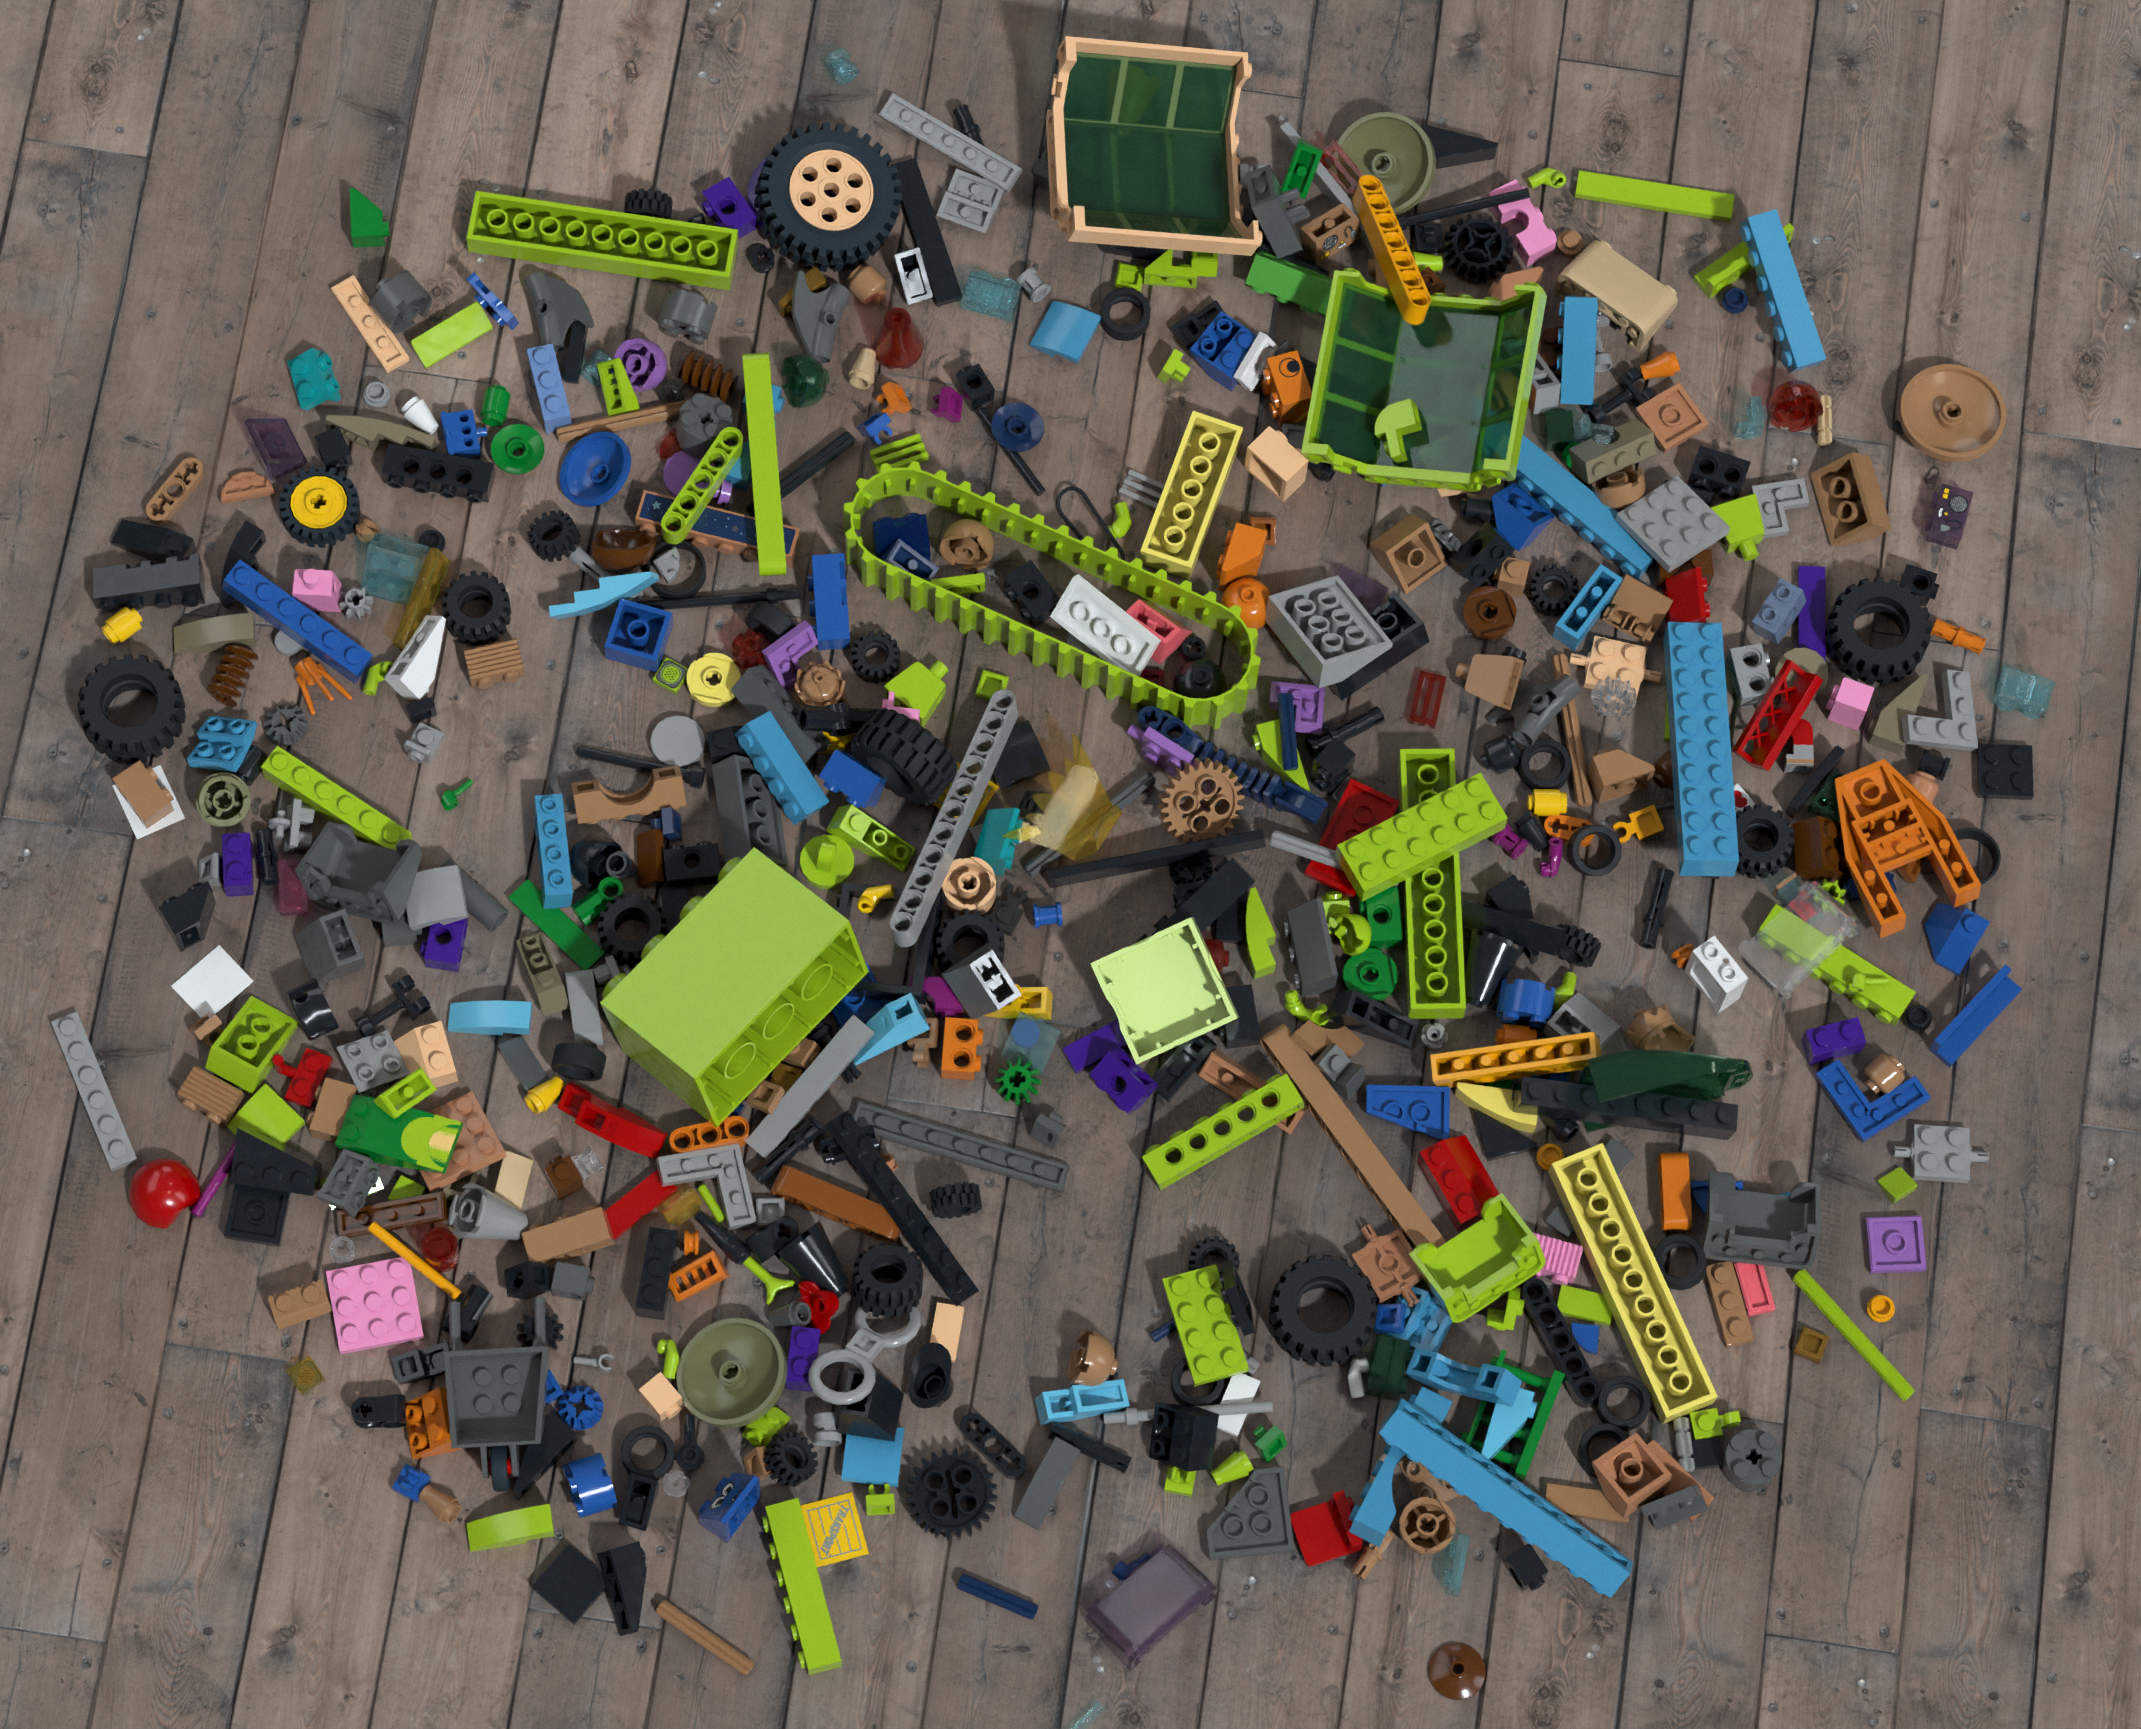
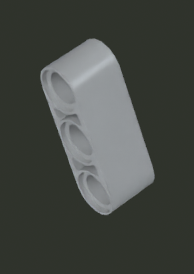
M593 969L566 972L575 1043L591 1047L603 1046Z

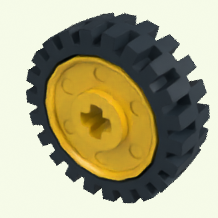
M311 466L308 467L309 471L306 472L302 469L298 471V476L293 474L289 478L290 482L284 484L283 492L280 493L279 510L283 525L289 531L290 536L294 539L297 538L301 544L306 542L309 547H314L315 544H318L319 548H325L327 543H330V546L336 545L337 540L341 542L345 540L346 534L350 535L353 532V527L358 524L360 501L356 488L350 478L347 479L343 472L338 473L335 468L330 467V470H327L326 466H319V469Z

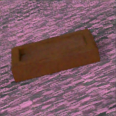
M657 828L637 835L638 887L646 889L664 882L662 830Z

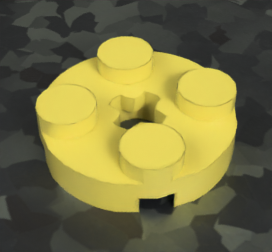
M721 653L705 654L704 657L691 663L688 669L687 687L693 700L704 706H728L735 698L731 688L740 679L741 673L734 664V661L727 655ZM713 674L718 675V680L721 681L715 686L710 685V682L706 681L707 678H712Z

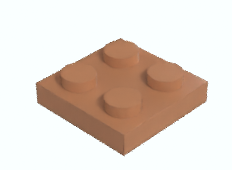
M1680 382L1636 407L1634 411L1640 421L1654 432V440L1664 454L1704 431L1709 426L1708 421Z

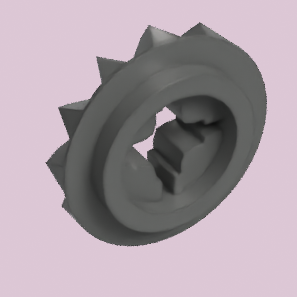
M1432 517L1428 521L1431 525L1432 533L1450 551L1453 549L1458 551L1462 547V543L1438 518Z
M287 702L284 705H275L270 712H267L263 722L267 737L279 745L297 743L303 738L308 727L305 713L298 706L290 705ZM280 716H283L287 721L293 720L290 722L291 732L284 726L279 727L281 724Z

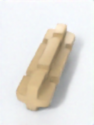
M1820 395L1816 400V409L1818 411L1816 412L1817 444L1819 446H1830L1832 443L1831 397L1828 395Z

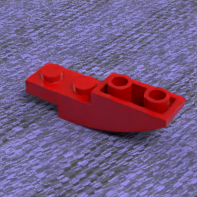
M574 1082L566 1085L557 1107L575 1118L574 1123L587 1131L623 1148L654 1159L658 1157L667 1136L666 1132L624 1107L617 1109Z

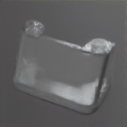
M1806 881L1796 891L1799 894L1752 939L1747 937L1737 946L1739 952L1736 957L1782 1005L1793 996L1791 993L1795 990L1794 985L1799 988L1802 985V981L1838 947L1846 943L1845 937L1853 939L1862 930L1861 923L1817 881L1812 883Z

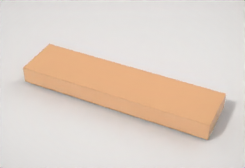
M354 275L331 287V292L386 374L409 361V356L392 331L386 327L369 307L370 298Z

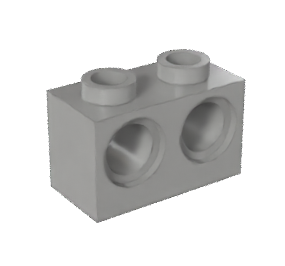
M1761 643L1731 648L1726 659L1738 706L1741 708L1758 705L1774 681V677H1770L1768 667H1770L1768 652L1763 651ZM1751 659L1756 665L1748 666L1743 660ZM1750 684H1758L1762 690L1754 691L1751 689Z

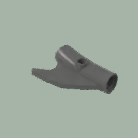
M800 270L796 272L791 313L800 338L808 352L807 359L816 363L831 362L838 325L851 297V293L846 287L838 283H831L824 291L813 293L807 286L804 272Z
M544 272L533 273L525 279L524 284L536 315L540 346L553 343L555 352L564 350L566 333L569 326L576 320H579L589 328L594 327L589 308L579 290L561 280L547 276Z
M1564 674L1558 680L1541 683L1518 691L1514 696L1511 710L1498 707L1487 717V720L1492 724L1505 718H1513L1515 720V728L1512 732L1513 738L1521 745L1531 747L1552 719L1581 691L1576 682L1569 675Z

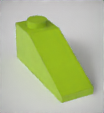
M1279 719L1256 725L1255 734L1251 738L1255 751H1260L1263 761L1284 782L1289 781L1310 792L1298 750L1297 770L1285 771L1283 769Z

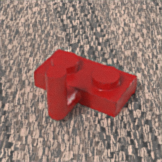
M306 1048L298 1068L285 1064L281 1055H275L272 1061L276 1072L292 1078L284 1097L285 1100L311 1110L315 1102L317 1088L323 1084L333 1062L332 1057Z

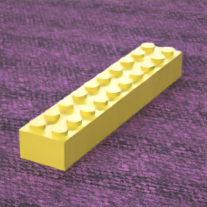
M1603 1143L1552 1163L1548 1173L1580 1244L1583 1246L1584 1253L1639 1375L1649 1392L1650 1399L1661 1423L1665 1424L1675 1418L1713 1404L1718 1397Z

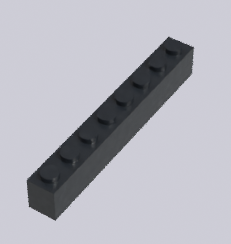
M1523 1076L1514 1085L1513 1112L1723 1140H1728L1737 1131V1104Z

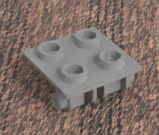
M388 1030L336 1047L358 1092L367 1097H372L376 1094V1087L410 1075Z

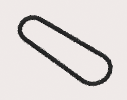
M1075 486L1063 489L1057 497L1056 509L1080 540L1084 539L1060 508L1061 497L1064 493L1071 490L1077 491L1083 496L1120 552L1121 559L1125 561V554L1086 493Z

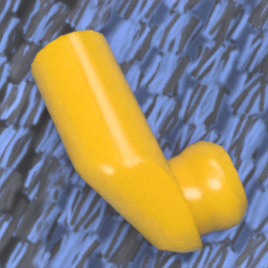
M893 884L867 888L858 899V910L862 913H869L881 899L894 898Z

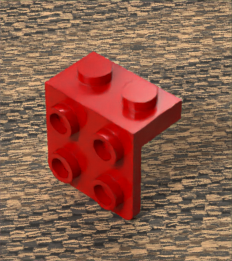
M1344 1490L1333 1493L1330 1501L1294 1512L1290 1515L1295 1537L1305 1564L1308 1567H1313L1361 1550L1362 1540L1364 1539L1349 1532L1353 1522L1348 1519L1355 1506L1351 1497L1346 1498Z

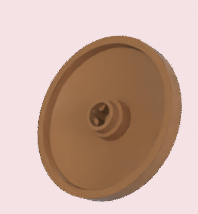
M1941 364L1926 368L1909 381L1900 400L1899 420L1909 441L1926 455L1947 462H1966L1983 456L1996 445L2005 427L2006 407L1997 387L1980 372L1962 365Z

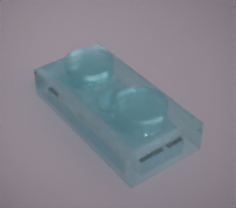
M1459 1534L1456 1542L1451 1541L1448 1558L1453 1559L1451 1569L1445 1570L1443 1585L1448 1586L1446 1595L1455 1597L1459 1595L1470 1536Z

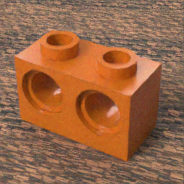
M945 1017L941 1078L974 1080L975 1072H980L981 1055H976L977 1045L982 1046L983 1029H978V1019ZM961 1031H965L971 1037L968 1040H960L956 1035ZM957 1058H965L969 1064L959 1067L954 1061Z

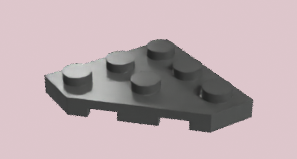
M1284 1466L1256 1469L1215 1522L1207 1529L1206 1538L1209 1561L1294 1552Z

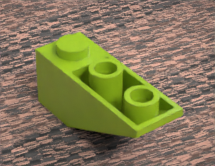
M852 804L838 807L826 829L830 834L845 840L850 847L901 872H904L916 850L912 845Z

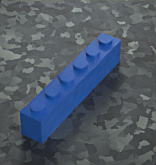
M242 560L236 563L224 579L222 588L224 591L355 684L371 664L373 654Z

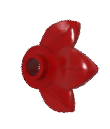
M803 1281L798 1284L802 1297L797 1300L805 1302L810 1307V1328L820 1329L821 1334H823L830 1328V1317L839 1308L838 1297L832 1291L821 1290L813 1281Z

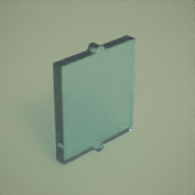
M1020 1011L1001 1056L1016 1062L1018 1057L1021 1058L1022 1067L1030 1060L1032 1062L1031 1069L1038 1068L1042 1074L1062 1030L1045 1023L1043 1018L1036 1019Z

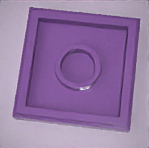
M1921 1215L1866 1217L1865 1228L1870 1274L1926 1271Z

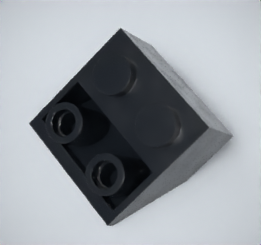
M208 881L203 884L196 883L192 885L186 893L179 897L172 896L159 907L164 924L180 952L204 940L216 905Z
M849 1368L844 1392L854 1390L861 1385L864 1375L860 1369ZM875 1372V1384L870 1394L861 1401L849 1405H841L838 1433L894 1442L904 1393L878 1372Z
M1162 1402L1155 1403L1149 1458L1187 1472L1212 1469L1219 1414L1200 1407Z

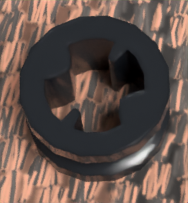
M758 247L753 250L751 254L752 268L758 273L770 272L775 265L773 251L767 247ZM767 256V263L763 261V264L758 263V257Z
M1198 636L1186 638L1182 643L1181 649L1184 660L1188 662L1192 659L1204 658L1205 642ZM1197 645L1199 647L1198 654L1196 652L1188 653V646L1195 647Z

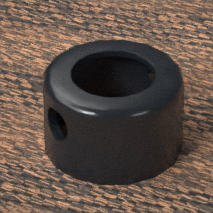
M316 978L286 993L309 1041H313L339 1028Z

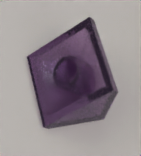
M286 418L246 419L244 421L248 438L269 481L307 464Z

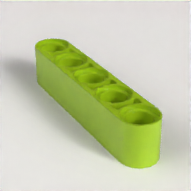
M727 427L719 433L661 520L662 536L667 543L678 544L686 538L743 452V435L737 428ZM729 440L737 442L734 446H727L724 443ZM715 461L723 463L720 467H712L710 464ZM701 482L707 483L709 485L707 488L704 489L696 487V485ZM685 504H692L695 506L693 509L685 510L682 508V506ZM671 525L680 527L677 531H670L667 528Z

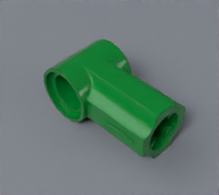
M606 877L599 883L596 889L572 905L571 908L582 924L588 926L599 918L601 911H606L605 905L608 902L613 904L614 898L620 896L621 899L625 898L623 885L617 878ZM610 888L619 890L613 897L605 895L606 891Z

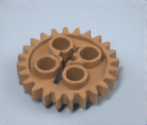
M1195 758L1194 766L1186 761L1185 770L1182 771L1176 767L1177 775L1175 777L1172 775L1167 776L1171 783L1169 785H1161L1166 793L1158 795V798L1164 803L1159 804L1157 809L1164 812L1159 816V819L1165 822L1163 827L1168 832L1171 831L1170 834L1175 839L1179 837V840L1185 844L1188 840L1189 842H1195L1198 839L1201 841L1208 838H1216L1218 833L1226 836L1224 830L1226 827L1234 829L1231 820L1240 819L1235 812L1244 808L1238 801L1245 798V796L1239 792L1243 786L1237 781L1238 776L1233 772L1231 773L1232 770L1228 766H1223L1218 760L1213 763L1209 758H1206L1204 763H1202L1198 758ZM1208 779L1207 785L1201 788L1203 781ZM1187 796L1186 801L1179 804L1181 798ZM1222 799L1221 805L1215 808L1217 801ZM1201 816L1200 821L1193 824L1196 817Z

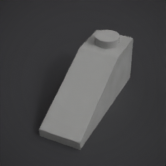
M1527 338L1503 343L1508 360L1524 354ZM1538 352L1528 407L1533 414L1557 410L1561 387L1560 382ZM1522 365L1511 369L1518 378L1521 375Z

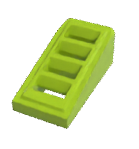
M621 358L597 363L608 416L640 409ZM614 368L615 373L610 374L608 369ZM612 379H616L617 384H614Z

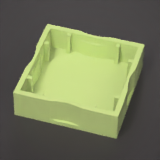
M1190 917L1135 944L1090 963L1106 999L1112 1005L1117 1015L1120 1030L1136 1064L1239 1018L1194 917Z

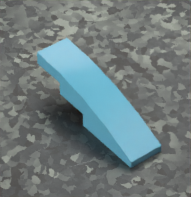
M649 571L599 578L600 589L574 592L575 603L549 606L550 617L559 620L585 615L619 603L620 598L627 599L657 582L659 575Z

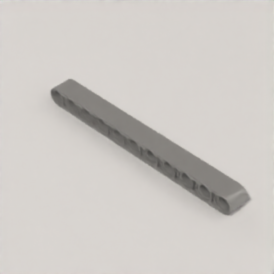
M1002 689L992 695L893 912L889 924L894 942L900 947H910L917 941L1015 725L1019 713L1012 691Z

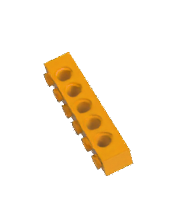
M1595 1032L1430 1055L1434 1084L1450 1088L1456 1087L1458 1082L1482 1084L1518 1079L1522 1076L1532 1077L1602 1067L1600 1040Z

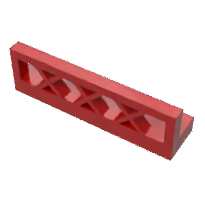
M1787 659L1732 751L1752 767L1769 771L1823 682V679L1817 674L1805 672L1792 660ZM1792 670L1798 676L1792 685L1787 686L1786 677ZM1781 693L1782 702L1778 708L1773 709V699L1776 694ZM1767 716L1768 725L1764 731H1760L1759 722L1762 717ZM1753 739L1754 749L1749 755L1743 749L1748 740Z

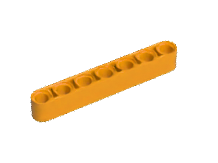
M1363 175L1359 178L1352 199L1402 318L1409 324L1419 325L1425 320L1431 303V296L1381 181L1375 176Z

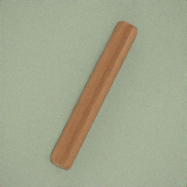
M663 1600L656 1609L657 1615L741 1674L746 1676L750 1673L754 1663L749 1658L666 1600Z

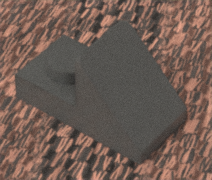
M1330 1043L1313 1062L1346 1101H1349L1366 1082L1363 1065L1352 1063L1336 1043Z

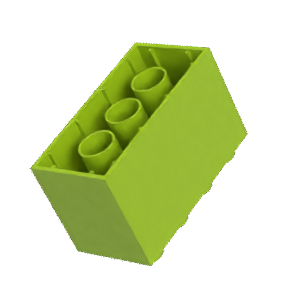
M754 847L743 859L735 857L724 865L718 876V884L704 898L702 896H695L688 901L681 911L680 922L666 937L659 934L646 944L641 954L642 961L628 975L620 973L608 982L603 991V1000L600 1004L623 1053L717 1128L869 971L850 921Z

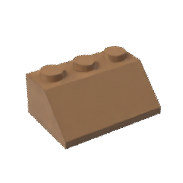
M1851 452L1810 474L1832 547L1871 540L1892 529L1870 456Z

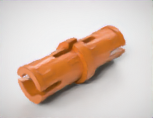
M1936 618L1930 633L1951 642V645L1954 647L1960 646L1978 655L1981 654L1987 640L1966 631L1965 627H1956L1939 618Z

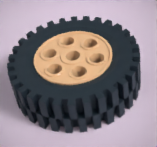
M823 122L820 129L817 130L816 123L808 124L805 132L800 127L795 129L792 137L788 133L783 137L781 143H777L773 147L771 154L769 153L755 187L754 194H757L754 200V208H759L756 214L757 221H764L761 227L762 233L764 235L772 234L768 241L772 247L777 243L782 245L778 253L783 257L789 251L793 254L791 262L797 265L800 258L806 260L804 268L810 270L814 263L819 264V271L826 272L829 265H832L833 272L841 271L844 264H846L847 269L855 267L858 260L860 264L866 262L870 254L874 256L880 246H883L901 209L899 205L902 201V193H898L902 186L901 180H894L898 170L896 165L888 167L892 158L888 153L881 157L880 152L883 146L878 142L873 147L869 145L872 137L867 133L861 139L856 136L859 130L857 128L851 127L849 133L843 132L845 124L837 123L835 129L830 130V122ZM833 165L837 168L838 172H830L826 166ZM809 174L814 178V181H806L802 175ZM852 180L857 182L859 188L851 187L848 184V181ZM824 190L833 191L836 197L827 196ZM800 199L809 200L812 206H804ZM851 205L856 208L857 212L851 213L845 206ZM822 215H830L833 218V222L825 221Z

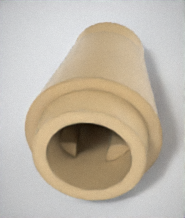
M869 348L861 349L858 358L849 372L850 384L853 387L868 389L874 383L876 352Z

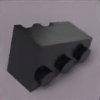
M244 1123L237 1128L230 1183L313 1196L318 1192L321 1163L274 1141L275 1139L251 1129L250 1126Z

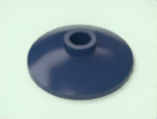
M1009 403L995 412L991 422V431L997 443L1005 449L1014 452H1024L1033 449L1040 443L1044 434V422L1040 414L1031 406L1023 403ZM1018 429L1021 433L1016 434L1012 430Z

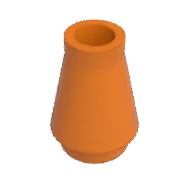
M1665 351L1650 361L1639 365L1643 380L1675 376V373L1680 371L1674 351L1669 353Z

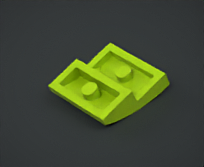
M265 1083L240 1109L227 1128L236 1136L237 1128L244 1123L250 1126L251 1129L275 1139L274 1141L286 1146L285 1143L305 1125V1121Z

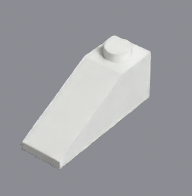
M425 616L384 678L403 699L421 700L428 693L429 686L435 679L446 622L443 616Z

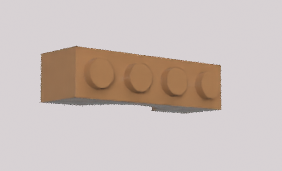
M679 765L652 769L647 783L641 789L629 794L611 792L601 784L599 779L571 783L578 824L591 825L598 823L599 820H620L628 815H649L653 811L672 807L677 810L681 806H687Z

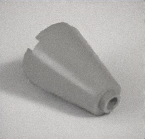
M465 1184L462 1187L465 1189L462 1194H456L453 1198L449 1211V1225L454 1226L455 1231H452L455 1236L464 1239L519 1240L522 1238L521 1233L528 1231L529 1222L525 1213L480 1184Z

